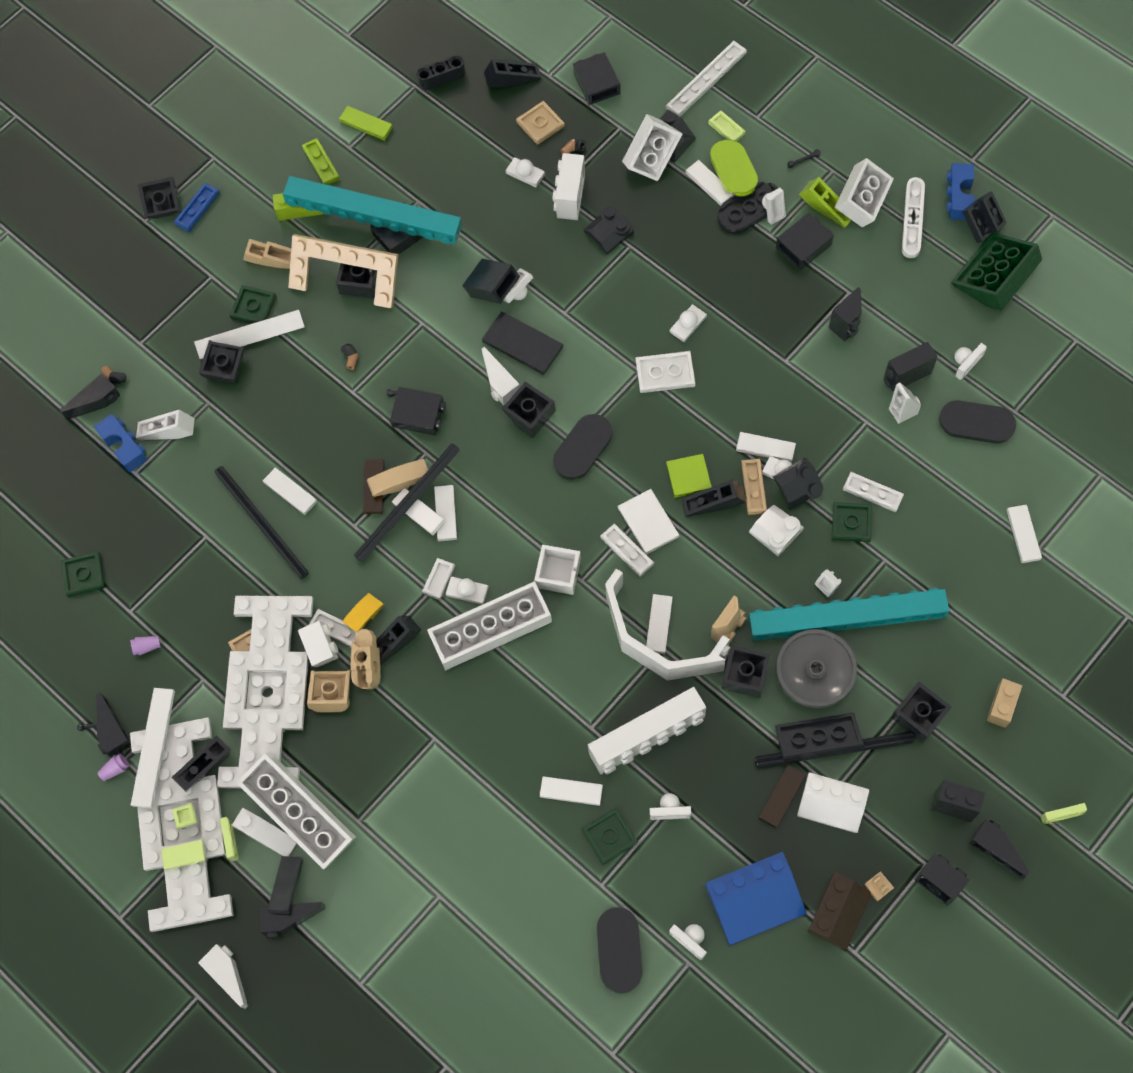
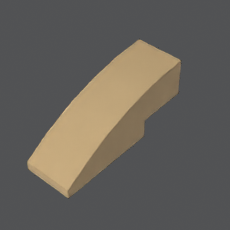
M249 239L243 260L264 266L290 269L291 248L269 241L265 244Z
M424 459L381 472L368 478L367 483L373 497L399 492L404 488L408 490L409 486L415 485L428 471Z

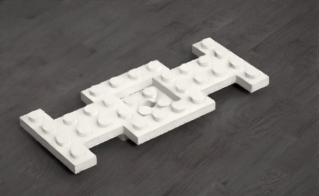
M235 596V617L253 618L250 650L230 651L223 719L224 730H242L239 767H219L218 788H241L237 782L264 753L271 752L281 762L283 732L285 730H303L309 658L306 652H290L293 617H312V596ZM267 688L273 689L270 697L263 696V692ZM286 767L299 780L300 769L297 767Z
M209 717L168 725L153 807H137L143 868L145 871L164 868L161 849L203 840L206 861L164 870L168 907L148 910L151 932L234 916L230 894L212 898L210 896L207 861L210 858L226 855L220 822L222 814L217 776L204 777L187 792L171 778L194 757L193 742L212 738ZM145 730L130 733L131 749L134 754L141 753ZM193 803L198 823L178 830L172 809Z

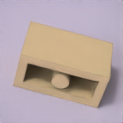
M1003 678L998 684L986 721L1006 728L1011 722L1022 685Z

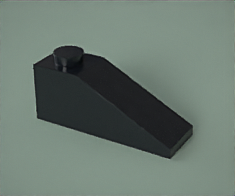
M491 59L484 71L488 87L505 88L541 79L538 65L535 63Z
M100 374L64 405L60 412L69 420L108 407L118 399L120 393L108 379Z
M733 479L682 498L687 517L726 510L746 503L743 486Z
M398 616L376 639V646L380 650V665L409 644L421 631L411 616Z
M99 692L96 694L97 738L100 742L98 747L103 755L107 754L112 758L114 755H118L131 747V741L106 697Z
M216 736L171 778L187 792L216 769L230 755L231 749Z
M985 820L969 844L1021 879L1026 878L1029 871L1005 832L1000 829V825L996 822Z
M322 902L292 904L289 914L269 913L268 907H260V933L266 935V938H278L279 934L287 933L325 910V904Z

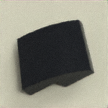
M992 191L983 195L962 211L977 243L983 242L991 233L998 232L1007 223Z

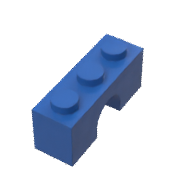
M952 163L951 169L947 170L946 181H949V186H947L946 196L949 197L946 211L949 212L950 219L966 220L962 211L974 202V195L965 194L961 190L971 189L974 181V164Z
M111 414L96 424L94 428L108 447L116 442H122V446L114 454L130 473L147 461L144 455L146 451L140 443L135 444L134 440L136 438L130 430L127 432L124 430L126 425L120 418L116 419Z

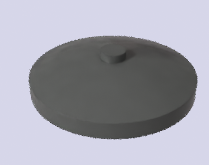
M818 629L805 630L792 636L782 646L777 658L776 675L782 690L793 701L810 708H825L839 703L849 694L856 680L857 663L849 645L836 634Z

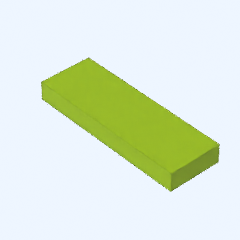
M350 106L345 108L339 118L341 123L384 141L393 128L391 123Z
M318 138L302 145L304 152L323 184L330 185L340 180L337 171Z

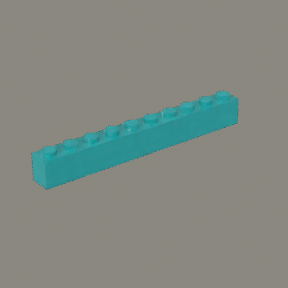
M289 176L283 192L285 203L292 207L299 206L309 211H320L325 215L332 214L342 219L348 218L359 223H369L375 227L389 228L395 232L402 231L412 236H422L428 240H439L445 244L451 243L456 245L462 227L461 217L292 176Z
M930 588L924 592H919V590L909 591L908 594L895 592L884 597H880V595H873L867 599L855 597L849 601L833 600L827 604L815 602L810 604V606L798 604L786 609L775 607L770 611L758 609L749 613L748 622L751 640L759 641L792 637L799 632L812 629L832 632L946 618L949 613V606L945 589Z

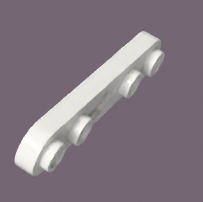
M917 177L911 178L907 182L905 194L902 253L907 258L917 257L921 249L925 183ZM913 211L915 212L916 218L914 224H912L911 217Z

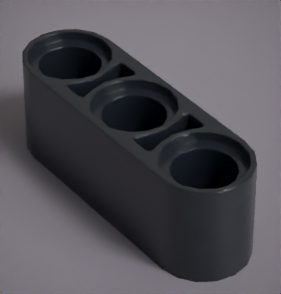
M455 55L418 69L416 75L420 89L429 90L462 78L465 75L463 58Z

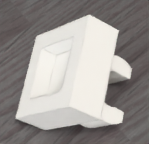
M828 569L815 582V585L827 597L831 596L841 584V579H837L833 575L834 572H830Z

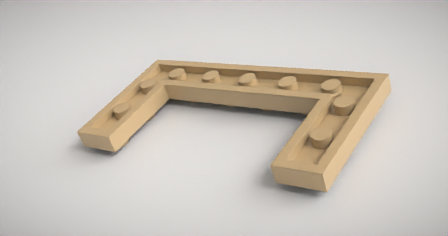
M294 234L292 235L288 288L302 291L308 290L310 257L377 270L374 305L392 308L399 254Z

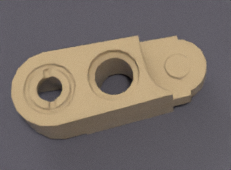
M361 629L355 636V642L352 641L351 679L357 687L368 690L376 688L380 683V650L376 646V636L373 631Z

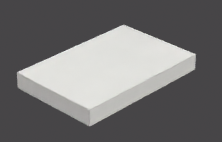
M690 351L636 357L640 393L695 387Z
M651 489L618 506V510L646 555L679 538L678 532Z

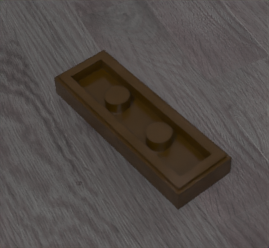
M383 459L365 460L364 514H383V495L373 497L367 483L368 478L384 472Z
M787 765L759 819L777 828L806 774Z

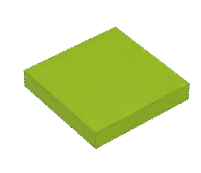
M703 454L666 461L675 498L695 494L712 487Z

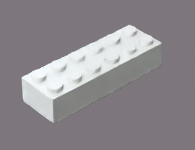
M534 581L427 629L446 671L551 623L552 619Z
M692 687L588 744L589 755L600 775L603 773L609 774L616 770V766L619 764H628L634 760V756L648 753L652 746L666 743L670 736L674 734L676 736L681 735L686 731L687 727L691 725L697 726L704 721L703 718H705L706 706L695 687Z
M271 752L264 753L237 782L323 870L329 867L356 838Z

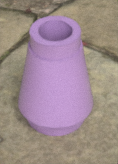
M158 636L135 637V639L130 640L133 655L138 654L140 656L160 648Z
M122 754L114 755L97 773L103 781H106L125 772L126 768L129 767V763Z

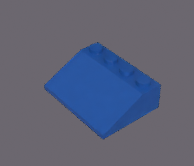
M783 852L705 884L706 891L729 946L807 914Z

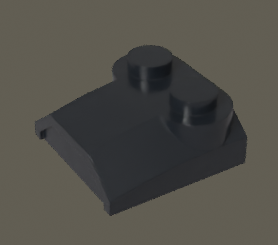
M173 177L138 184L145 219H157L180 212L177 187Z
M611 206L603 208L601 215L584 229V232L606 254L634 234L629 221L616 208Z
M209 340L200 367V376L212 381L228 384L237 382L240 378L239 369L244 346H234Z
M807 458L799 460L773 476L789 510L811 498H818L823 492V485L819 476Z

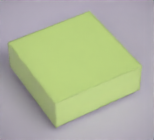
M193 803L172 809L178 830L198 823Z

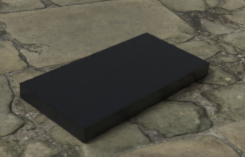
M502 311L482 338L483 343L543 375L563 348V344Z
M854 713L775 725L783 762L864 749Z

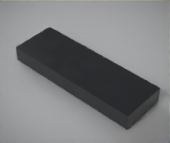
M281 857L268 906L269 913H290L303 863L302 857Z

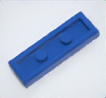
M204 183L174 221L175 225L190 232L220 194L219 190Z

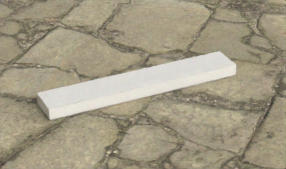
M733 41L666 105V110H670L681 117L747 53V50Z
M296 310L194 341L199 358L203 359L209 340L241 347L298 330L305 326L300 311Z
M154 688L131 800L132 807H153L175 695L173 689Z

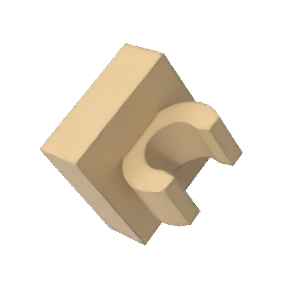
M881 871L864 884V887L877 902L894 889Z

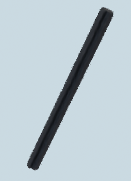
M450 444L354 554L358 561L363 562L457 455L460 449L455 444Z
M219 466L215 470L218 478L299 578H305L309 574L307 569L224 467Z
M910 731L862 739L864 744L863 750L783 762L781 752L755 757V765L757 768L910 744L914 742V735Z

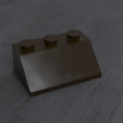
M834 872L808 929V933L846 951L871 893L854 880Z

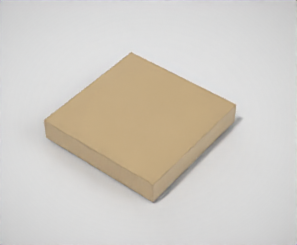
M544 101L516 119V123L537 145L565 127V123Z

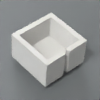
M542 545L534 579L538 589L574 595L577 581L576 575H578L581 562L580 551Z

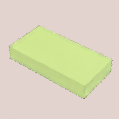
M721 110L708 120V124L726 140L737 142L745 135L746 131Z
M1085 803L1046 812L1041 816L1043 824L1080 816L1086 812L1087 808Z
M228 817L220 818L226 856L230 861H236L239 855L234 827L232 826L233 822Z
M203 840L161 849L164 870L206 861Z

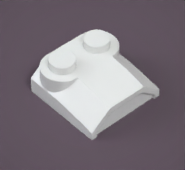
M773 505L755 522L749 533L775 555L779 556L803 531L804 527L800 525V521L796 517L789 516Z

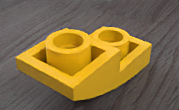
M368 593L355 605L342 622L358 633L370 619L373 620L384 604Z

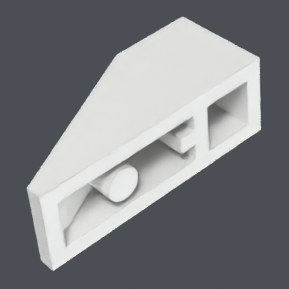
M483 347L482 354L492 391L491 395L495 401H500L505 405L520 388V385L494 356Z
M901 383L896 384L889 407L890 412L899 424L917 415L921 407L918 397L914 396Z
M176 410L140 421L137 425L136 439H181L193 435L195 418L181 410Z
M244 808L241 809L232 824L236 830L282 856H290L297 845L287 833Z
M216 944L198 963L241 1008L246 1009L248 1004L236 962L231 957L233 953L225 945L221 947Z

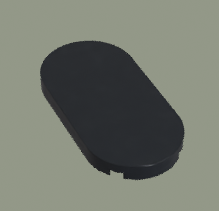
M758 182L757 187L751 194L734 196L721 205L717 219L720 227L726 232L738 234L767 218V209L762 204L763 197L767 193L775 191L778 187L772 183Z
M956 400L947 403L942 408L939 416L941 427L945 429L947 434L953 437L990 443H1003L1011 438L1016 430V420L1009 410L998 406Z
M597 414L586 415L577 422L554 455V466L561 477L565 479L581 478L594 465L612 438V427L605 417Z
M615 907L605 911L597 923L600 976L608 989L615 993L623 994L632 991L642 978L639 927L636 917L629 910Z

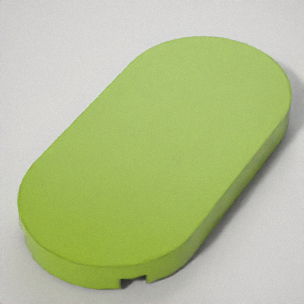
M722 140L713 145L710 152V160L723 188L728 193H735V196L751 194L757 187L758 176L744 147L733 140Z

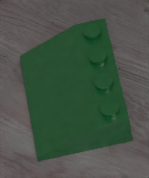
M991 233L951 281V284L985 306L1002 310L1043 260L1039 246L1036 243Z

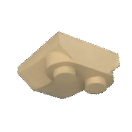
M736 596L732 597L712 626L711 639L717 643L723 635L730 639L729 643H731L736 635L734 631L737 627L741 628L747 619L744 617L746 612L739 608Z
M350 670L311 671L307 700L308 708L315 712L345 711L350 705Z

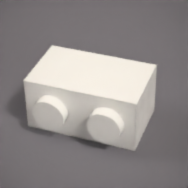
M317 621L298 630L313 667L318 668L338 659V648L330 638L331 630L328 624Z

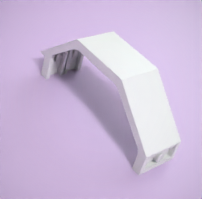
M618 569L613 572L605 584L606 598L622 652L667 681L724 671L725 661L729 656L728 652L730 650V639L724 635L708 656L679 661H669L629 636L616 599V595L623 587V572Z

